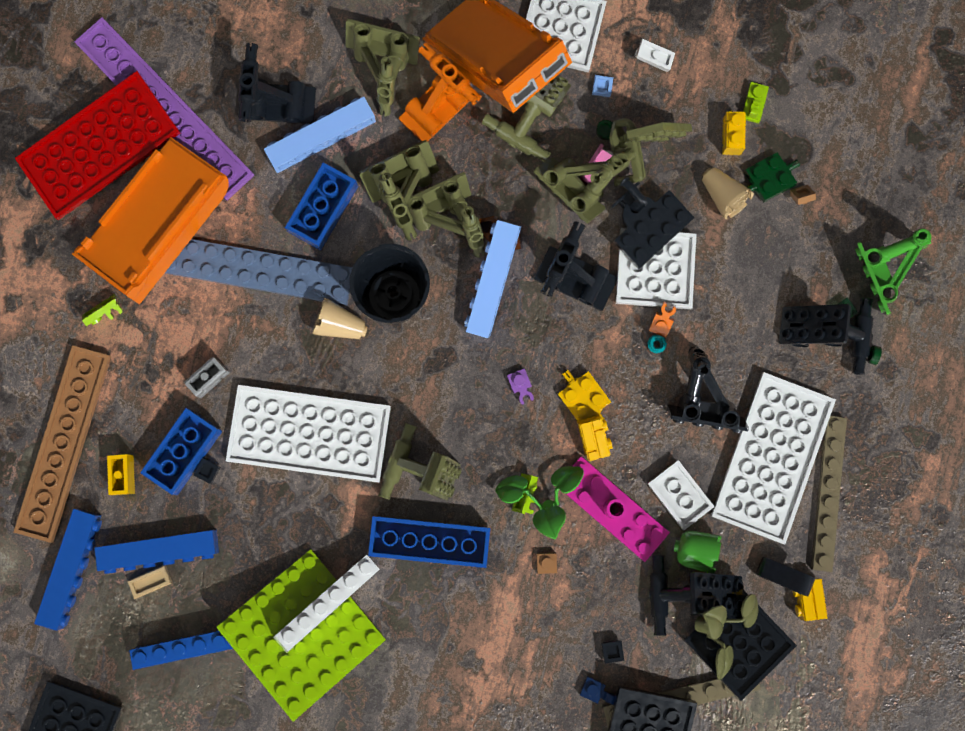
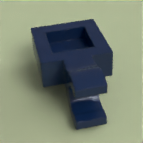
M587 676L580 696L597 704L601 698L614 705L616 695L604 690L606 686L604 683Z

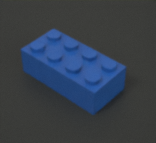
M323 162L285 226L287 232L322 250L358 188L357 181Z
M185 408L140 473L171 495H178L197 469L201 459L206 456L218 439L222 430L193 410Z

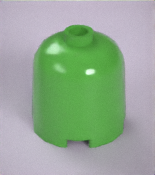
M697 531L684 532L680 540H676L674 545V552H677L678 562L688 568L715 574L716 568L713 567L715 561L718 562L722 536Z

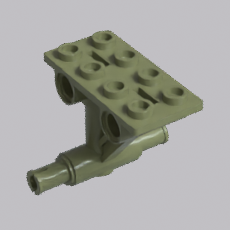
M347 19L346 47L354 49V58L357 61L367 63L378 84L377 102L380 104L379 114L383 116L384 111V117L391 114V105L394 102L396 77L399 71L405 69L407 63L417 65L420 37ZM375 55L383 57L381 59V65Z
M556 76L526 102L525 111L515 127L505 121H498L488 113L481 124L493 130L497 137L506 141L510 146L519 149L526 155H533L544 163L549 158L551 152L538 146L536 140L526 134L535 118L541 112L548 117L552 116L570 89L571 84L564 77Z
M427 140L359 172L372 203L381 199L384 203H387L396 225L402 229L405 239L408 241L412 240L410 233L415 239L417 233L412 225L413 218L407 203L416 185L419 187L428 186L433 181L431 175L439 171Z
M627 148L624 152L616 153L607 161L576 164L571 158H565L558 162L552 157L535 168L533 172L581 220L588 224L606 209L599 202L603 197V189L614 176L629 166L630 161L636 157V152L634 150L630 153L633 149ZM592 174L590 177L592 183H588L586 186L577 176Z
M465 172L456 174L452 178L439 182L410 197L407 206L412 215L413 223L418 230L425 231L433 224L466 236L468 246L473 249L475 257L481 258L480 253L482 257L485 255L483 247L485 240L479 218L475 216L474 209L471 206H467L465 200L471 196ZM449 209L451 214L458 217L459 221L439 213Z
M405 423L401 437L395 442L387 468L382 476L384 482L378 496L390 500L394 485L399 483L402 472L405 471L423 478L418 490L448 500L449 497L453 496L455 479L460 477L462 471L460 468L461 464L446 455L432 452L428 465L409 459L408 456L412 448L411 440L417 427Z

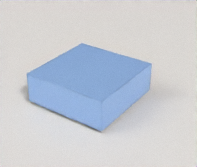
M595 75L592 95L610 97L613 77Z

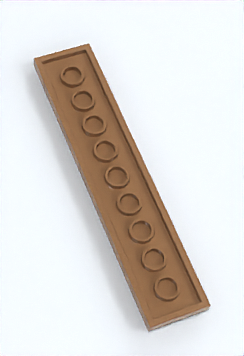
M72 345L13 533L54 543L110 363V355Z

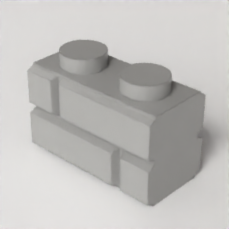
M212 357L191 375L184 384L196 397L202 398L222 380L221 378H225L230 372L217 358Z

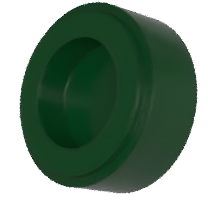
M610 120L600 121L596 128L597 136L603 140L610 139L613 122Z
M875 345L870 348V354L867 358L869 364H878L882 348Z

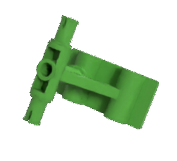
M918 229L913 236L886 247L883 245L866 251L861 242L857 243L858 248L855 251L859 260H864L866 264L862 267L866 277H871L873 281L870 287L874 296L878 294L881 300L877 302L881 313L891 314L887 304L897 299L898 287L922 249L927 248L931 244L932 237L928 230ZM907 253L892 278L886 263L894 257ZM872 254H877L880 257L879 261L875 263L870 262L868 259ZM886 289H892L895 295L888 299L883 296V292Z

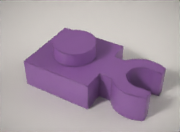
M525 369L507 375L513 393H520L519 402L521 405L524 404L523 396L525 395L529 396L531 401L534 400L533 394L527 390V388L532 386Z

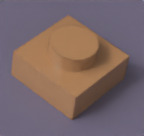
M809 185L790 190V196L798 205L816 200V193Z
M556 553L537 554V574L557 573Z

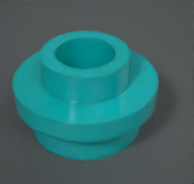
M655 334L648 339L647 346L651 352L658 354L665 350L667 342L664 337ZM654 341L660 343L658 348L653 345Z

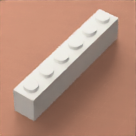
M368 555L364 556L277 633L274 639L287 653L380 569Z

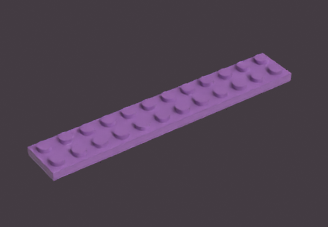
M102 17L74 41L115 85H118L136 71L141 74L180 130L181 134L174 139L227 176L229 187L224 196L227 201L255 176Z

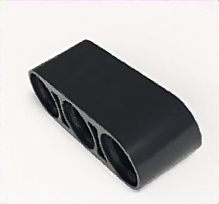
M762 557L755 574L807 597L816 579L766 557Z

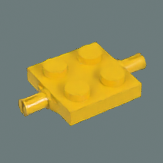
M569 370L566 373L564 372L562 375L569 384L558 395L576 420L599 415L604 420L601 411L611 401L588 371L578 378H574Z

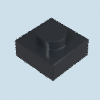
M202 458L193 476L212 484L221 467Z
M621 640L601 643L604 663L624 661Z

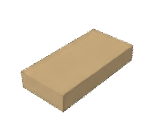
M166 565L128 580V584L134 599H137L172 584V580Z

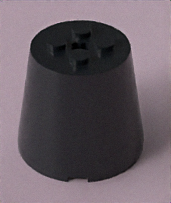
M381 244L364 252L358 258L350 274L349 286L354 303L364 315L381 323L398 324L411 319L423 307L429 294L430 278L423 260L413 250L399 244ZM396 290L398 295L391 297L390 292Z

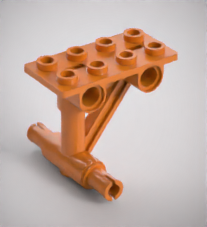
M427 42L419 48L418 52L430 62V67L438 75L432 81V86L419 99L417 97L413 98L406 105L405 112L399 117V121L421 142L424 140L429 141L469 102L475 105L477 103L476 100L479 102L482 97L470 86V81L443 54H437Z

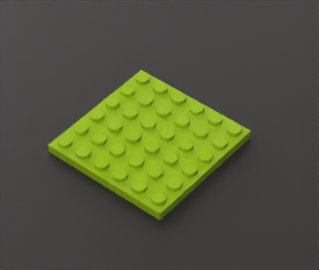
M311 549L216 627L292 722L386 640L352 598L349 597L287 653L278 644L274 636L337 581Z

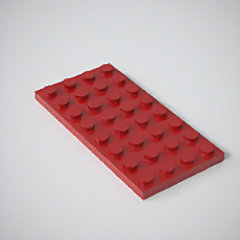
M136 71L15 157V160L55 219L60 220L153 154L155 150L164 146L170 137L174 139L181 132L144 78Z

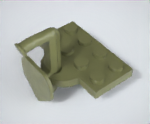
M628 118L614 120L610 133L613 155L618 152H624L627 148L633 149L630 153L634 150L636 152V157L631 160L633 175L623 177L616 175L614 185H620L625 177H629L632 183L645 179L646 173L641 141L664 142L673 137L687 136L686 133L692 132V125L661 122L637 128ZM625 126H626V128H627L626 133H625V131L623 130L622 127H625Z

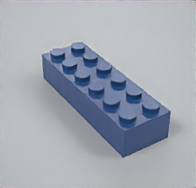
M372 516L368 556L487 568L490 528Z

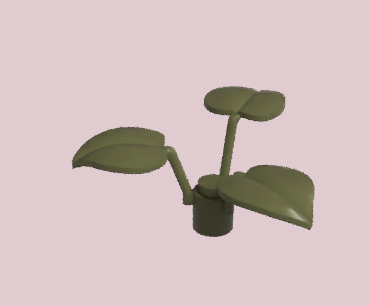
M749 594L744 599L741 607L742 617L739 619H726V608L718 605L704 612L703 616H698L695 621V630L697 632L707 634V638L714 640L721 646L716 654L717 680H721L728 673L734 657L732 647L730 645L725 646V643L718 639L722 634L724 623L744 622L746 628L751 627L758 616V601L755 594Z

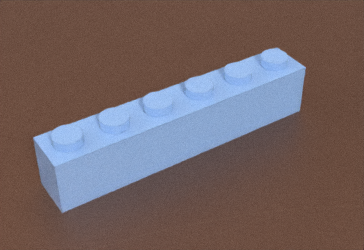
M365 97L355 98L349 105L345 107L340 106L333 113L320 116L316 122L303 125L299 131L295 133L290 132L283 139L270 142L264 150L275 171L279 173L375 123V115Z
M497 220L496 223H493L490 234H493L491 242L488 241L485 253H488L486 261L483 260L480 267L482 276L481 279H477L475 285L477 294L476 297H472L470 303L472 312L470 316L467 315L464 325L467 327L466 332L485 338L491 336L521 226L502 220Z

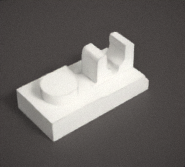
M644 39L641 40L639 48H637L635 53L637 59L665 72L670 71L675 56L674 52Z

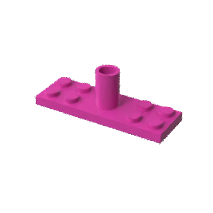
M580 456L573 466L583 468V478L578 487L566 495L643 562H646L670 532ZM612 503H616L619 507L618 513L614 515L610 512Z

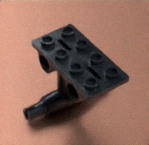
M246 43L245 60L241 62L239 79V121L245 122L247 120V123L251 122V120L301 124L314 123L316 88L307 87L299 81H289L288 85L268 84L266 80L259 79L258 45L252 43L251 47L250 43Z
M574 221L568 236L563 238L559 248L556 249L552 246L548 248L534 280L544 284L540 291L543 295L550 288L547 294L548 297L552 298L554 291L557 290L588 306L603 311L618 277L610 274L608 269L595 264L593 266L575 257L579 247L578 241L585 229V225L581 223L579 229L576 230L579 222Z
M860 299V311L856 316L855 326L849 323L850 304L783 307L779 344L796 347H809V344L841 347L842 344L847 343V339H852V356L854 357L852 374L865 375L866 358L870 354V345L873 340L872 328L874 318L871 316L873 299Z
M691 347L688 355L691 370L687 389L680 398L678 406H667L670 419H673L676 423L692 422L693 425L699 427L710 425L718 430L728 428L736 433L748 432L749 426L745 419L739 416L733 403L725 399L712 375L708 355L699 347ZM703 379L716 403L700 400L701 395L699 394Z
M652 555L653 573L650 575L649 599L651 615L654 617V636H667L666 618L669 615L668 602H685L690 604V615H702L712 607L722 605L726 608L727 616H742L741 607L744 588L742 576L692 572L689 573L690 585L681 588H668V575L664 570L665 556Z

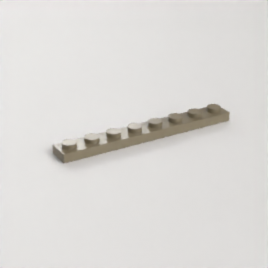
M830 416L824 433L811 570L833 572L847 418Z
M718 678L657 692L659 694L695 700L697 705L735 696L721 680H717ZM758 684L751 692L761 690L760 684ZM613 704L602 706L608 727L613 712Z

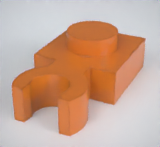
M663 302L661 306L662 314L656 312L649 327L650 332L667 338L674 319L670 318V316L676 312L675 305L670 311L665 309L667 302Z

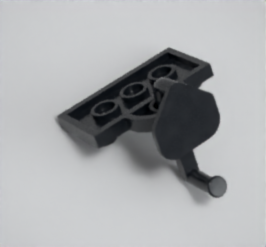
M625 177L621 181L620 186H623L627 192L609 210L611 211L617 204L623 208L622 221L626 230L613 242L640 269L695 217L670 190L655 202L640 192L637 188L640 184L639 181L634 185L629 180V177Z

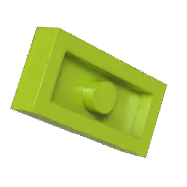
M754 82L749 84L743 108L747 121L760 123L769 86Z
M113 294L82 315L83 323L86 326L94 325L102 319L104 313L112 320L114 316L111 313V309L117 310L121 314L122 308L117 303L116 295Z
M521 473V476L528 481L525 489L534 495L538 477ZM523 493V497L513 503L511 511L533 514L534 511L530 510L529 506L531 502H535L526 493Z

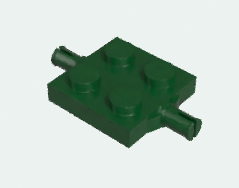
M777 152L745 169L744 173L750 183L747 188L758 194L764 203L796 186L797 181L791 171L800 167V163L796 159L786 164Z

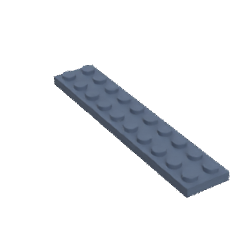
M191 239L164 274L322 302L324 298H328L336 304L347 306L352 267Z

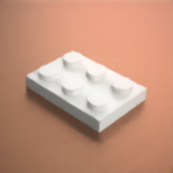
M679 460L647 483L682 530L687 529L714 508V505Z

